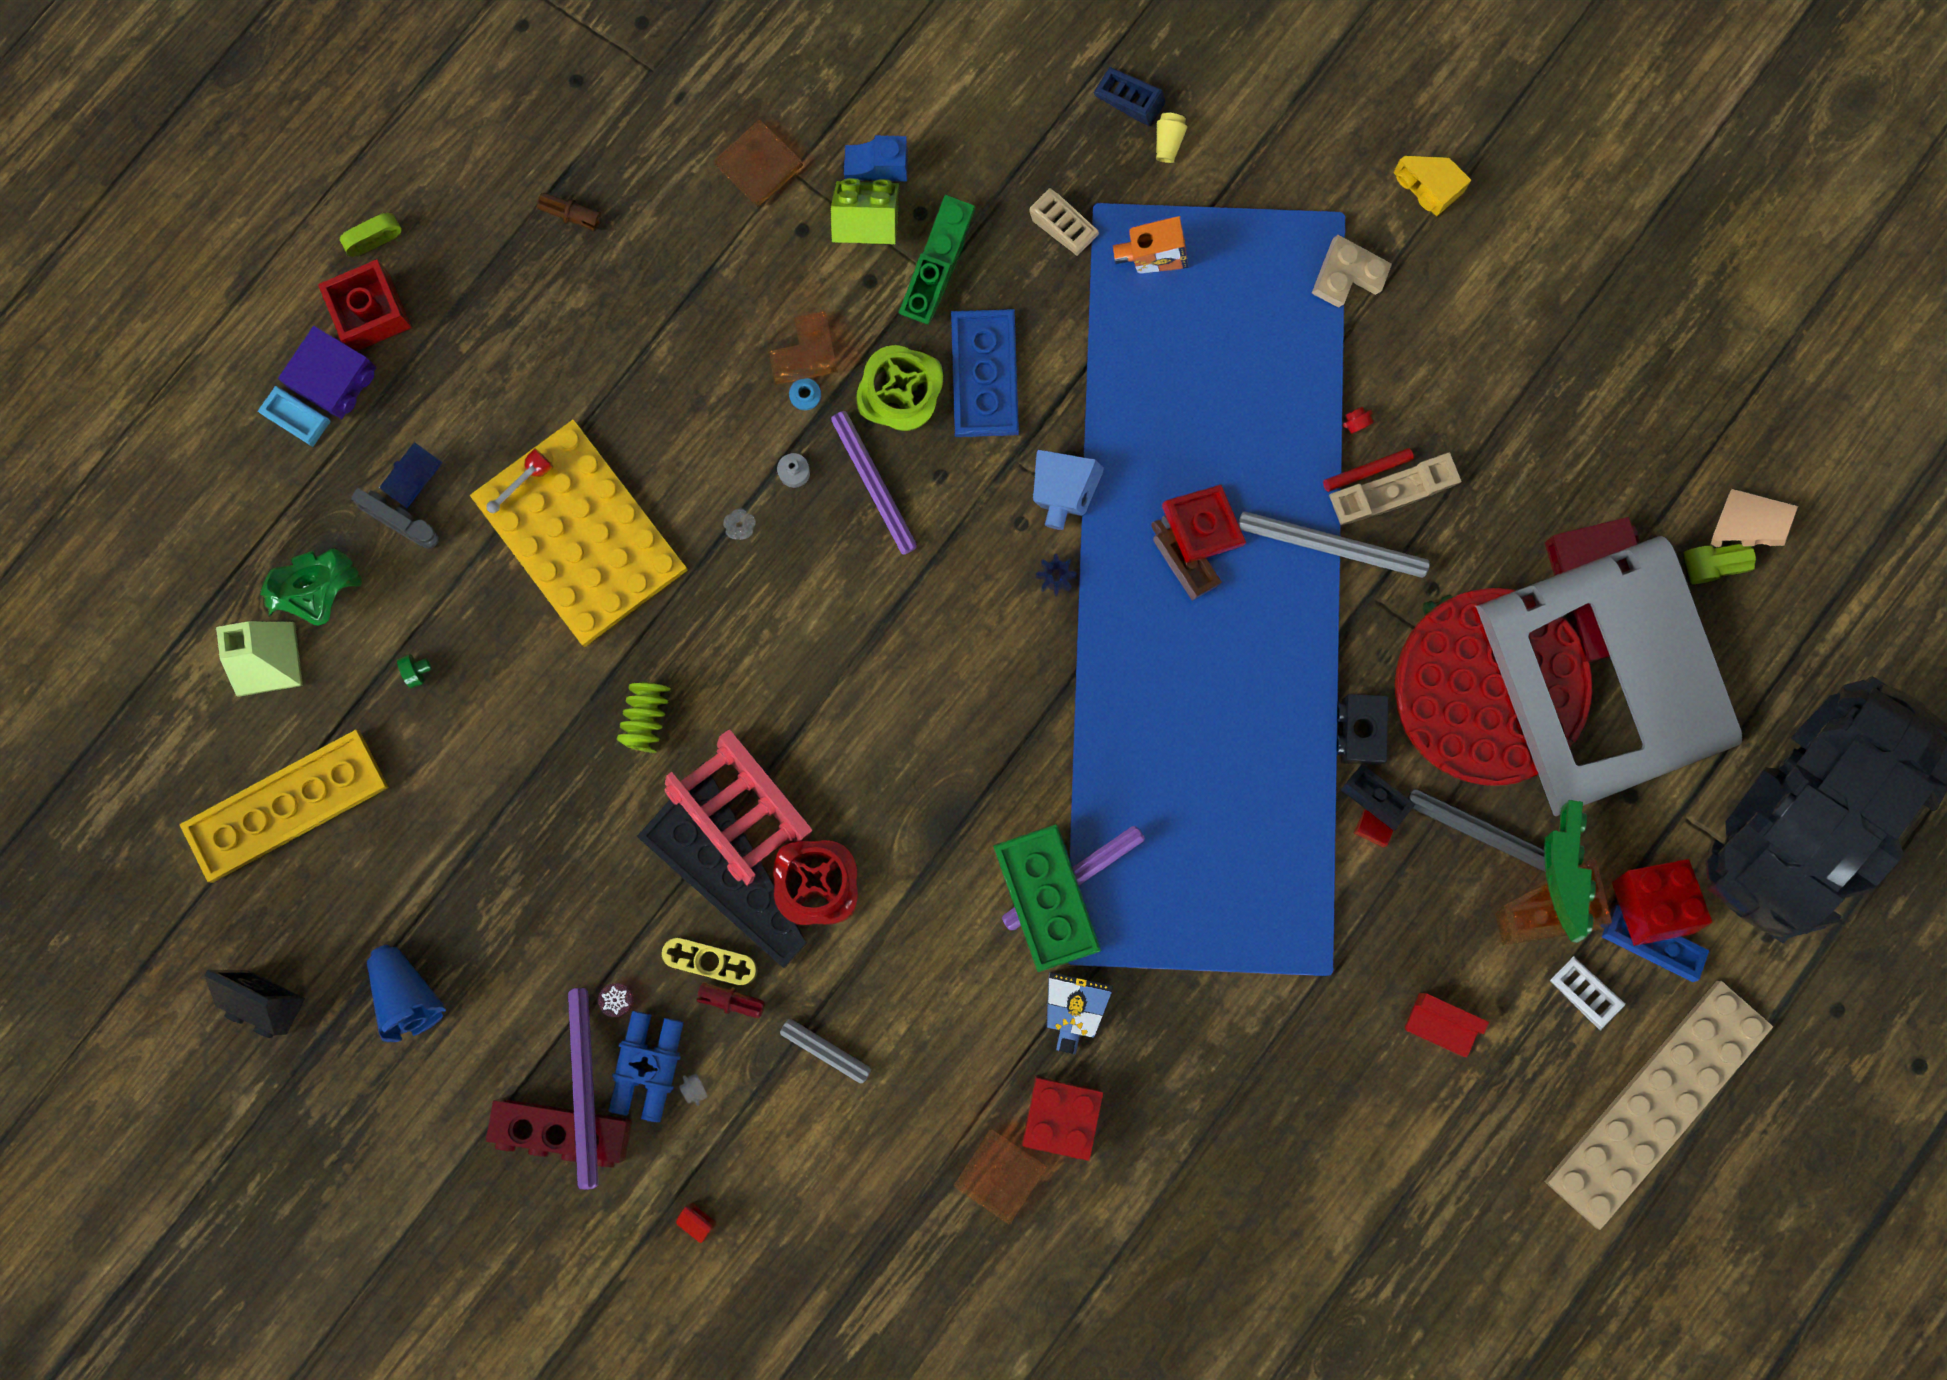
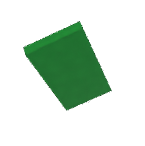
M1057 823L993 845L1037 972L1101 951Z

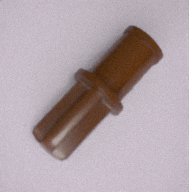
M541 193L537 201L538 209L563 218V222L566 224L571 222L592 231H596L600 224V216L602 215L600 211L577 204L574 199H570L568 202L555 196Z

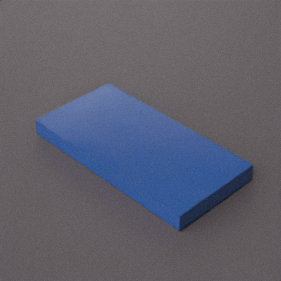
M1015 309L951 311L955 437L1019 435Z

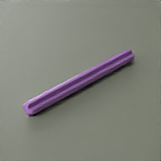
M574 988L568 993L577 1181L579 1189L589 1190L597 1187L599 1184L589 997L586 988Z

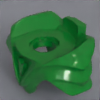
M329 549L316 557L314 551H310L293 557V565L271 569L263 582L260 595L264 597V606L268 608L269 617L274 611L282 610L319 626L329 621L331 607L336 594L343 587L361 586L362 577L359 575L357 568L352 565L351 559L341 551Z

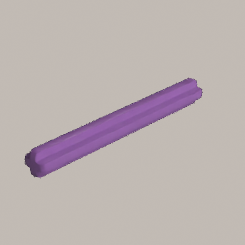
M846 411L835 414L831 418L832 423L900 552L903 555L912 552L917 548L916 542Z
M1137 826L1130 827L1075 865L1073 870L1078 884L1081 885L1142 843L1145 838ZM1015 907L1002 916V920L1009 930H1015L1021 926Z

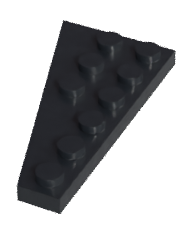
M712 775L689 791L700 807L721 792ZM669 800L637 835L644 844L783 968H786L807 944L797 924L786 919L778 910L774 899L775 886L761 861L751 868L756 874L752 883L747 886L743 880L737 881L727 868L729 864L680 803L676 805ZM728 803L709 817L721 832L737 821ZM744 832L730 842L742 858L753 850Z

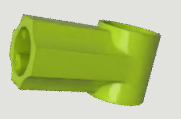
M1737 544L1714 548L1711 545L1683 552L1691 585L1720 579L1721 576L1751 572L1755 569L1756 556L1751 546Z

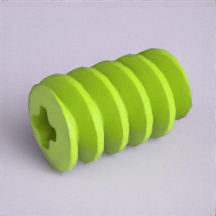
M650 682L629 684V690L636 695L626 697V703L634 708L623 710V715L631 721L620 723V728L628 734L618 735L617 741L631 749L656 753L657 751L648 745L649 743L659 742L660 738L651 732L652 730L662 729V725L654 721V719L665 716V713L658 709L657 706L668 704V700L660 696V693L671 691V688Z

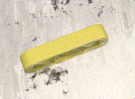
M682 938L670 939L662 949L664 962L668 966L737 985L749 984L757 976L758 967L755 960L744 954ZM680 943L682 944V951L694 954V947H698L699 950L694 957V968L689 967L692 961L690 959L679 958L677 963L674 962V956L670 954V949L677 948ZM707 952H714L719 958V965L713 971H706L701 966V958ZM725 956H731L728 963L740 965L742 960L746 961V967L751 969L750 974L743 975L742 980L737 978L738 973L736 971L726 970V976H722L721 972L726 965Z

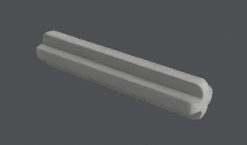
M788 1019L781 1028L780 1034L858 1083H864L871 1072L869 1066L794 1020Z

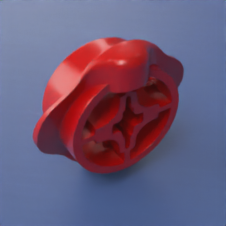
M821 840L797 841L780 848L773 867L775 882L774 899L778 910L786 919L799 925H830L843 922L852 916L858 900L857 866L852 854L846 847L834 841ZM814 858L829 860L827 864L823 862L816 868H810L803 863ZM839 867L842 873V885L839 893L836 895L829 887V882L834 876L833 871ZM794 871H796L802 878V884L797 890L798 894L793 899L790 893V880ZM805 873L811 878L820 879L826 892L820 887L812 886ZM816 897H821L830 902L816 908L802 906L804 902L808 903Z

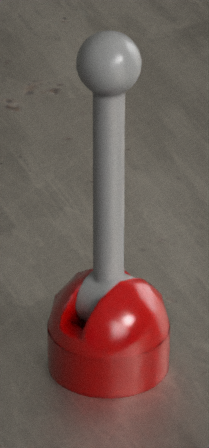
M536 448L525 458L524 466L526 471L495 501L492 500L487 503L486 507L490 513L498 512L500 504L530 475L541 477L553 468L548 459Z

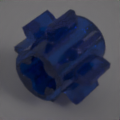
M1057 554L1054 555L1053 561L1049 563L1042 559L1041 566L1045 570L1044 572L1039 571L1036 573L1037 579H1044L1041 591L1043 592L1048 588L1054 590L1055 597L1058 596L1059 590L1063 587L1065 590L1070 591L1071 585L1067 580L1074 579L1077 575L1076 572L1068 570L1071 560L1068 559L1062 562L1058 560ZM1053 569H1058L1059 575H1062L1060 576V581H1053V576H1051Z

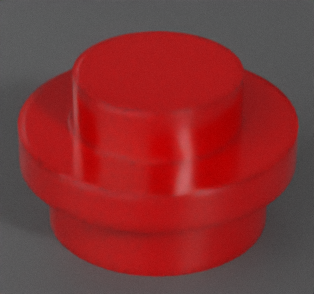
M1363 406L1347 413L1345 415L1347 421L1343 422L1342 425L1344 428L1348 427L1351 434L1374 423L1371 416L1373 411L1372 409L1365 411Z

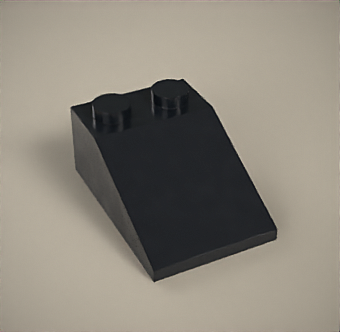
M207 970L205 974L215 1007L226 1011L224 1017L239 1024H243L246 1021L255 1026L254 1032L267 1038H273L276 1035H287L305 1000L304 997L249 970Z

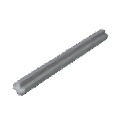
M1243 512L1239 519L1240 529L1246 532L1421 578L1425 577L1429 570L1430 561L1417 556L1249 512Z

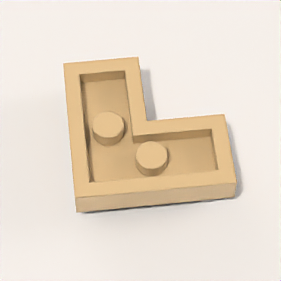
M1337 235L1332 239L1312 294L1338 308L1345 303L1352 283L1376 295L1382 291L1392 264Z

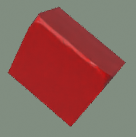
M1364 809L1353 833L1384 848L1388 846L1393 830L1368 810Z
M690 1203L682 1210L676 1220V1224L699 1243H702L716 1226V1221L695 1204Z

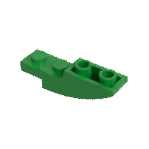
M948 195L944 196L923 254H920L899 310L900 315L926 325L930 324L964 246L965 235L975 211L974 205Z
M1568 800L1561 807L1559 831H1552L1545 837L1544 859L1549 893L1556 914L1570 941L1579 943L1587 937V934L1592 932L1593 914H1589V903L1594 899L1596 882L1591 880V869L1578 868V865L1581 866L1583 863L1585 852L1584 846L1580 845V835L1584 833L1587 824V814L1582 813L1583 802Z

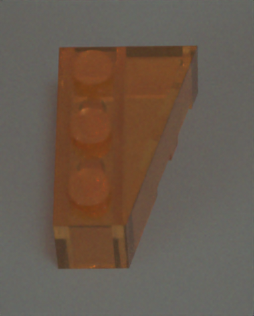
M1595 857L1578 867L1591 869V880L1596 882L1595 896L1593 901L1589 903V914H1593L1592 932L1602 930L1612 923ZM1548 883L1511 901L1495 913L1503 946L1567 936L1554 909Z

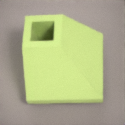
M248 621L216 627L220 661L236 696L240 697L303 686L296 625L294 622Z

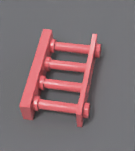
M729 729L719 736L717 743L719 748L717 749L718 754L681 781L677 779L673 772H670L666 775V788L664 790L674 804L680 803L727 860L729 863L727 868L731 875L737 881L743 880L748 886L753 882L756 875L751 869L754 865L787 840H794L795 842L806 841L813 830ZM725 764L728 766L732 764L739 773L737 775L738 779L700 807L689 791ZM752 789L760 798L758 800L759 804L721 832L709 817L744 790L750 791ZM773 814L780 823L779 830L742 858L730 842L765 815L771 816Z

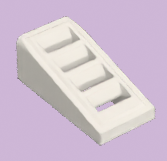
M1574 956L1550 980L1599 1030H1602L1626 1005ZM1577 970L1580 975L1568 987L1563 982ZM1587 980L1590 985L1577 996L1574 991ZM1597 990L1601 995L1588 1006L1584 1001ZM1607 1000L1611 1005L1599 1016L1595 1010Z

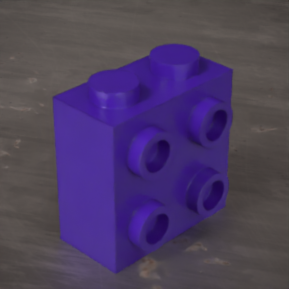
M313 326L278 377V380L289 389L342 420L345 414L351 412L355 407L356 398L363 387L371 383L377 367L367 357Z

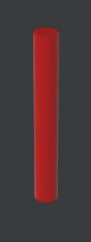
M1410 448L1401 450L1325 479L1323 481L1324 488L1327 492L1346 486L1414 459V454Z

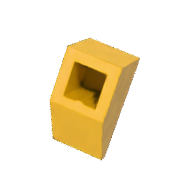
M1404 156L1399 160L1393 172L1399 184L1405 189H1410L1418 197L1420 205L1425 210L1432 211L1436 217L1458 199L1471 182V179L1450 158Z

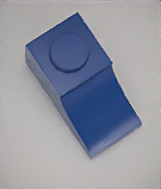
M875 135V139L859 145H845V179L854 178L862 181L886 179L889 181L907 182L908 146L906 136Z

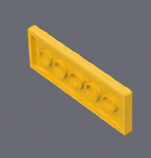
M354 730L179 825L207 882L214 883L389 787L361 732Z

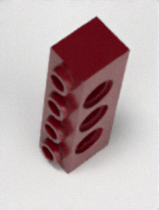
M503 1098L493 1100L485 1142L496 1143L495 1149L502 1151H515L516 1147L529 1149V1155L548 1157L549 1152L562 1154V1160L577 1162L574 1110ZM595 1113L596 1133L599 1136V1144L597 1146L598 1166L613 1168L615 1163L625 1160L632 1119ZM523 1119L528 1120L533 1127L529 1138L524 1137L519 1131V1125ZM556 1124L561 1125L566 1131V1138L563 1143L555 1141L552 1137V1129Z

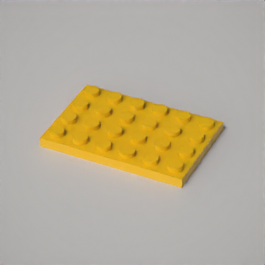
M572 419L534 447L548 459L553 468L541 477L530 475L500 504L498 512L490 513L486 507L487 503L492 500L495 501L526 471L524 461L532 450L470 494V497L581 645L586 647L688 571V569L577 423Z

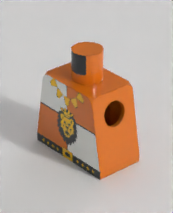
M1180 216L1132 227L1129 229L1131 242L1113 245L1115 263L1121 264L1134 261L1137 273L1189 268Z

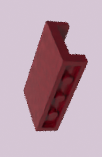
M1626 517L1556 534L1544 543L1554 576L1637 545L1639 535L1636 527L1631 525L1630 518ZM1626 558L1616 561L1622 573L1630 570ZM1587 603L1567 613V621L1581 640L1580 643L1584 650L1586 661L1593 663L1599 659L1610 657L1592 606Z

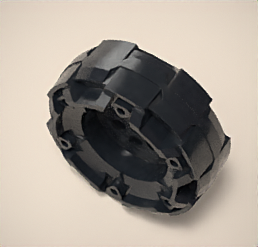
M1873 676L1866 680L1843 685L1837 694L1830 695L1790 737L1800 745L1798 750L1794 748L1778 769L1765 767L1725 821V841L1721 843L1716 839L1708 849V857L1705 862L1706 875L1710 883L1706 889L1721 899L1742 919L1759 930L1768 933L1783 944L1790 937L1808 934L1809 932L1825 929L1830 925L1838 923L1841 915L1834 910L1845 898L1872 892L1904 856L1899 841L1900 835L1923 805L1932 811H1936L1947 792V723L1926 709L1925 705L1902 690L1886 685Z

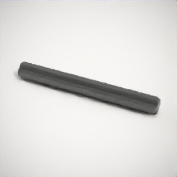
M1413 789L1409 794L1408 799L1415 804L1412 809L1546 872L1544 849L1418 789Z

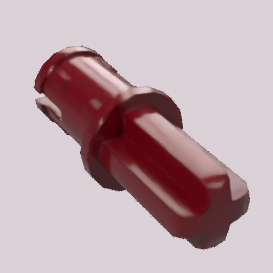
M702 982L697 995L699 996L697 998L698 1003L724 1009V1013L727 1014L733 1011L754 1018H760L765 1007L763 1000L737 993L736 988L726 989L707 982Z

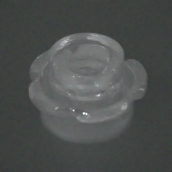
M744 509L733 510L732 514H728L724 519L723 525L727 529L726 534L734 540L749 538L755 527L753 515L747 514ZM737 522H742V526L737 527Z
M696 1073L688 1078L684 1075V1084L679 1086L687 1104L694 1101L697 1106H700V1101L708 1096Z

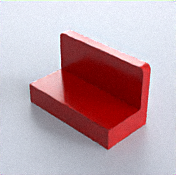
M1419 993L1405 1025V1030L1457 1055L1467 1057L1477 1034L1484 1035L1489 1022L1427 993Z

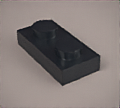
M1361 764L1341 789V791L1394 831L1415 806L1411 800L1363 764Z

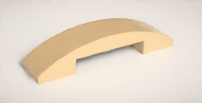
M1449 452L1420 462L1413 468L1364 485L1357 484L1331 493L1329 497L1340 525H1344L1409 505L1458 485L1462 481Z

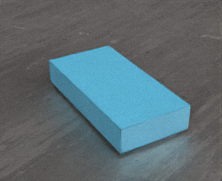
M277 386L273 388L257 411L312 447L331 422L328 418Z

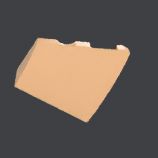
M1731 489L1710 546L1721 547L1722 541L1740 540L1742 546H1755L1757 544L1784 546L1793 525L1798 506Z

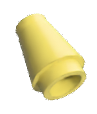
M1175 113L1161 114V119L1157 121L1156 160L1174 163L1187 130V125H1185L1186 118Z

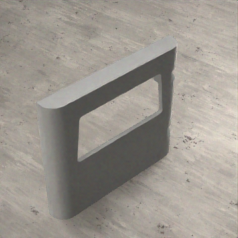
M1658 536L1476 606L1554 816L1560 815L1561 807L1568 800L1581 801L1584 806L1726 751L1742 743L1741 728L1674 548L1665 537ZM1626 558L1630 570L1622 573L1616 561ZM1532 594L1536 606L1526 609L1521 598ZM1589 603L1592 606L1643 746L1639 750L1577 766L1528 635L1543 625Z

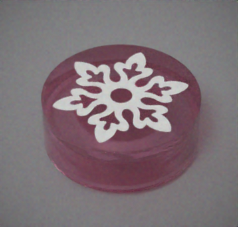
M613 983L604 987L598 998L601 1011L610 1017H620L627 1014L634 1002L632 991L626 985L620 983Z

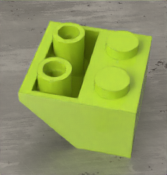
M847 178L837 181L831 203L832 242L895 244L898 224L899 183H892L886 179L860 182L858 179Z

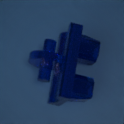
M414 442L401 460L394 462V469L379 488L401 505L408 508L428 480L438 470L442 462Z

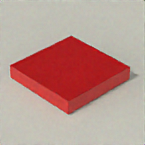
M1222 485L1169 499L1162 504V508L1186 563L1242 547L1246 543Z

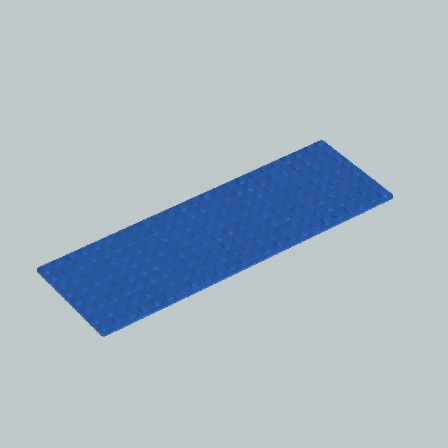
M1097 203L1093 207L1092 225L1098 230L1099 235L1091 243L1084 458L1095 459L1104 470L1087 511L1082 515L1070 862L1072 867H1074L1132 826H1137L1145 839L1135 848L1079 885L1101 951L1068 962V964L1329 976L1333 973L1340 556L1241 530L1246 540L1242 547L1206 557L1222 583L1192 601L1154 543L1153 537L1156 534L1152 529L1151 523L1157 519L1161 520L1165 516L1162 508L1164 501L1222 485L1238 523L1241 514L1249 512L1340 536V522L1329 495L1340 491L1341 487L1327 492L1323 481L1341 474L1344 304L1338 308L1312 294L1332 239L1337 235L1345 238V215L1342 212ZM1180 216L1189 268L1137 273L1134 261L1121 264L1115 263L1113 245L1131 242L1129 229Z

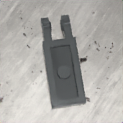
M357 488L351 496L353 502L360 510L416 544L427 549L435 548L438 544L439 537L430 524L428 525L423 520L412 521L414 517L398 506L393 510L385 505L387 500L378 493L370 490L367 494Z

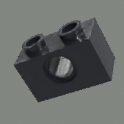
M1348 694L1342 699V703H1338L1337 722H1342V735L1337 736V755H1341V763L1382 765L1387 762L1388 696ZM1355 722H1362L1368 727V736L1366 738H1361L1355 734Z

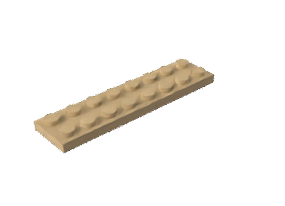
M1716 981L1544 1182L1596 1229L1601 1230L1771 1031L1773 1026L1725 983Z

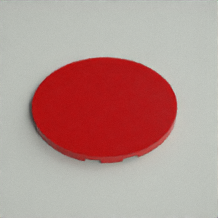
M1485 588L1468 591L1449 598L1434 607L1417 623L1408 636L1396 668L1395 699L1397 711L1403 728L1412 744L1427 761L1442 772L1474 784L1490 786L1509 785L1538 775L1476 608L1477 605L1516 591L1512 589ZM1532 595L1521 598L1526 609L1536 606ZM1559 617L1530 632L1528 637L1570 748L1573 742H1576L1589 714L1592 699V675L1590 663L1586 661L1579 636L1566 619Z

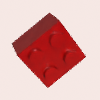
M378 259L318 284L340 340L355 351L364 349L412 328L391 276Z
M1689 859L1629 870L1612 882L1634 946L1695 934L1713 923Z
M1035 1076L1022 1146L1090 1161L1103 1092L1098 1089Z

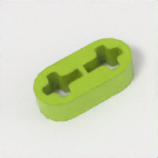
M383 213L344 232L340 237V242L346 254L355 257L393 240L402 230L394 214Z

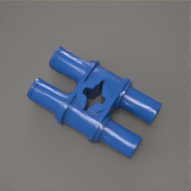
M632 1011L626 1039L619 1043L621 1049L615 1073H612L615 1086L608 1111L628 1115L634 1087L643 1084L648 1090L641 1119L661 1122L667 1093H671V1090L674 1088L672 1082L677 1060L681 1058L680 1052L677 1049L684 1022L664 1018L658 1047L650 1049L647 1048L648 1045L645 1044L652 1015ZM648 1059V1064L653 1065L658 1070L646 1072L644 1075V1068L639 1067L635 1063Z

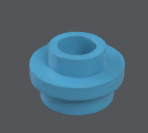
M802 378L795 381L790 387L789 398L796 408L810 410L820 402L821 390L819 385L812 379ZM803 389L811 391L810 395L806 398L799 396L800 391Z

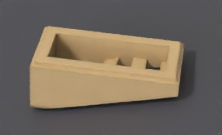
M1051 188L1030 207L1029 211L1032 221L1077 256L1099 235L1098 230ZM1060 214H1063L1056 223L1053 222ZM1072 221L1073 224L1063 232L1062 230ZM1082 229L1083 232L1073 241L1071 238Z

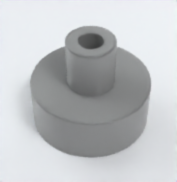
M796 453L787 454L778 463L777 472L779 478L786 486L796 488L808 481L810 467L802 455Z

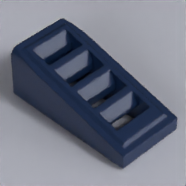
M1109 67L1093 92L1099 99L1148 126L1153 124L1165 104L1164 94L1161 89ZM1115 81H1117L1119 84L1112 94L1109 91ZM1128 87L1129 90L1124 98H1121L1123 92ZM1137 94H1140V97L1137 100V102L1132 103Z

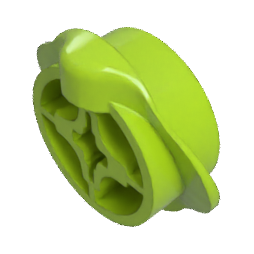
M891 345L879 349L868 360L862 381L857 390V406L860 414L874 423L890 426L901 431H909L921 427L932 416L937 397L942 389L943 370L941 363L928 354L910 350L899 345ZM898 367L911 370L912 373H904ZM886 371L888 383L882 386L880 391L876 392L874 381L880 373ZM896 384H898V386H899L900 388H903V387H906V388H905V391L902 392V390H901L900 388L894 389V386H895ZM923 384L925 397L915 406L912 392L916 391L918 386ZM896 403L901 409L892 408L886 404Z

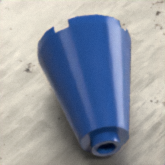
M383 945L371 952V957L367 960V968L378 1032L382 1041L387 1043L401 1041L403 1039L400 1034L409 1031L412 1032L413 1036L418 1035L434 1026L443 1018L441 1011L446 1012L443 1003L399 948Z

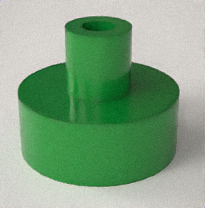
M409 654L397 659L400 674L410 689L424 684L423 673L432 670L427 658L416 661Z

